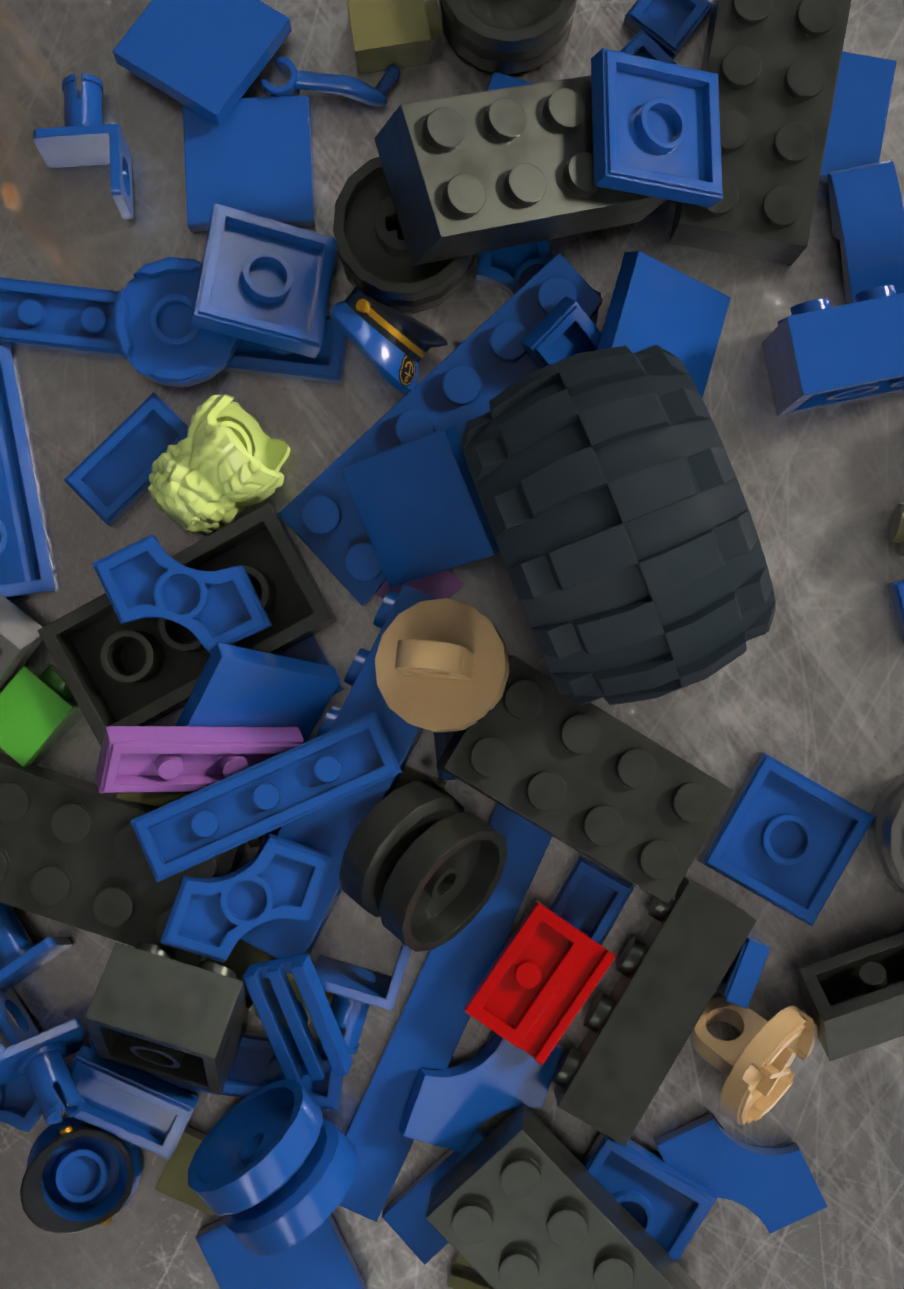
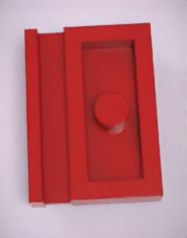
M536 900L464 1005V1011L515 1047L527 1052L534 1057V1060L543 1065L616 956L613 952L604 948L587 934Z

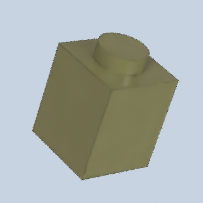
M347 0L358 74L385 71L391 65L397 68L432 63L431 40L442 39L437 0Z

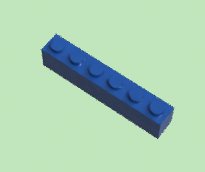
M405 583L399 594L393 591L388 592L373 622V625L381 630L370 652L361 648L356 654L344 679V682L351 685L352 688L341 709L332 705L328 710L315 738L376 712L398 764L403 771L424 729L408 724L388 707L377 686L375 657L382 634L399 613L421 601L435 600L436 598ZM401 773L268 832L269 834L329 853L332 860L310 921L287 918L275 919L256 926L240 939L277 959L309 953L310 956L343 891L339 878L343 853L356 828L368 813L394 790ZM268 833L265 834V836H264V838H263V840H262V842H261V844H260V847H259L258 851L260 850V848L262 847L263 843L265 842Z

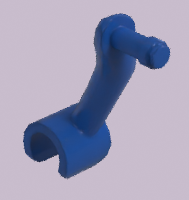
M278 57L275 59L276 66L283 74L290 77L289 81L283 86H273L265 79H261V83L266 97L298 96L300 90H309L344 96L370 106L384 107L388 103L385 95L393 83L398 81L401 71L394 65L388 66L384 76L374 88L357 78L344 74L296 70L295 64L289 58Z

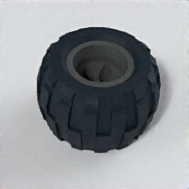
M658 345L650 346L635 353H632L627 346L578 353L525 375L489 401L490 412L467 421L461 446L469 471L533 635L553 681L562 696L580 706L602 697L609 705L656 699L707 679L747 651L746 641L769 632L776 611V601L757 531L734 469L708 409L690 374L674 354Z

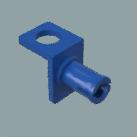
M81 73L82 90H77V77L75 74H71L62 80L65 127L35 129L33 131V141L46 166L49 168L110 164L112 196L122 218L133 219L132 154L119 123L103 124V82L94 75Z
M0 902V1029L10 1046L40 1034L12 987L70 948L72 943L68 937H48L34 944L12 907ZM7 1010L12 1014V1016H13L14 1019L16 1020V1022H17L19 1028H18V1027L16 1026V1024L12 1021V1019L10 1018V1016H9Z
M404 943L401 944L392 976L326 956L318 957L314 968L323 990L333 993L330 1007L339 1029H345L343 1039L350 1055L358 1051L359 1039L370 1005L393 1011L411 953V948Z
M72 1019L5 1049L0 1040V1086L21 1076H27L42 1109L44 1121L49 1125L63 1122L60 1114L63 1107L68 1118H71L86 1105L63 1059L78 1052L83 1045V1026L80 1019Z

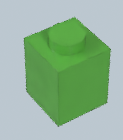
M49 664L44 670L40 666H23L0 693V748L22 767L39 764L82 713L57 667Z

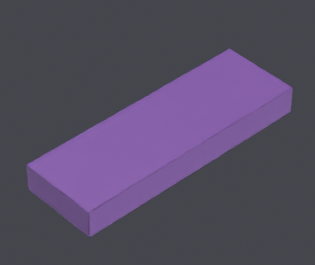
M105 726L95 780L99 793L196 792L304 743L299 727Z

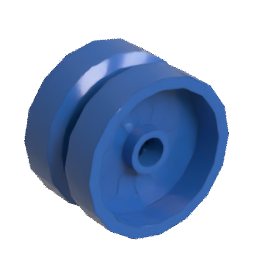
M292 1079L271 1082L252 1092L232 1107L212 1127L194 1153L188 1168V1186L208 1208L218 1215H225V1226L247 1250L255 1256L275 1255L302 1241L320 1227L340 1205L354 1181L359 1159L356 1147L336 1124L323 1119L321 1107L306 1089Z

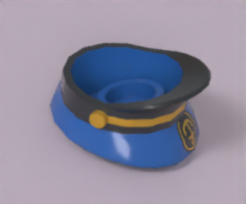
M357 286L344 301L338 302L330 308L331 319L381 376L395 389L403 393L415 390L419 362L429 349L448 345L447 340L433 329L398 310L376 302Z
M66 1117L63 1119V1122L50 1125L37 1137L27 1159V1169L20 1188L21 1203L25 1214L35 1226L55 1234L78 1233L98 1224L100 1226L107 1225L112 1221V1216L128 1205L138 1190L143 1170L139 1146L74 1117Z

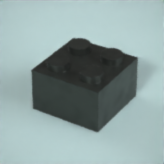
M115 942L85 1015V1020L99 1057L222 1095L248 1023L244 982L237 980L236 974L232 970L213 962L202 961L198 964V967L173 960L174 956L171 952L155 944L138 942L134 948Z

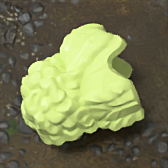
M226 394L212 395L197 407L196 413L191 417L187 438L180 440L177 445H168L166 453H162L153 462L152 473L149 474L151 485L148 487L151 498L155 500L156 508L165 512L168 518L178 526H181L185 532L210 535L213 531L231 524L236 514L243 511L246 506L255 505L275 493L276 488H281L284 482L285 475L279 471L289 456L290 447L283 440L271 439L262 431L256 418L246 412L240 404L233 402L234 397Z

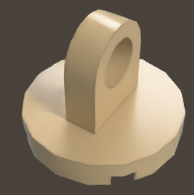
M448 598L421 601L399 613L382 634L375 657L377 686L388 707L408 724L436 733L464 730L477 723V720L484 717L489 710H492L502 698L509 676L507 646L494 623L472 605Z
M723 997L712 998L691 1032V1041L696 1052L727 1077L719 1098L720 1111L738 1125L745 1124L746 1122L749 1124L761 1119L776 1105L794 1082L792 1079L796 1074L789 1067L796 1055L803 1061L806 1057L809 1058L818 1037V1025L815 1019L794 1005L781 1010L772 1019L766 1021L749 1007L747 1009L726 1001ZM716 1022H727L735 1026L741 1035L735 1040H719L708 1032L707 1027Z

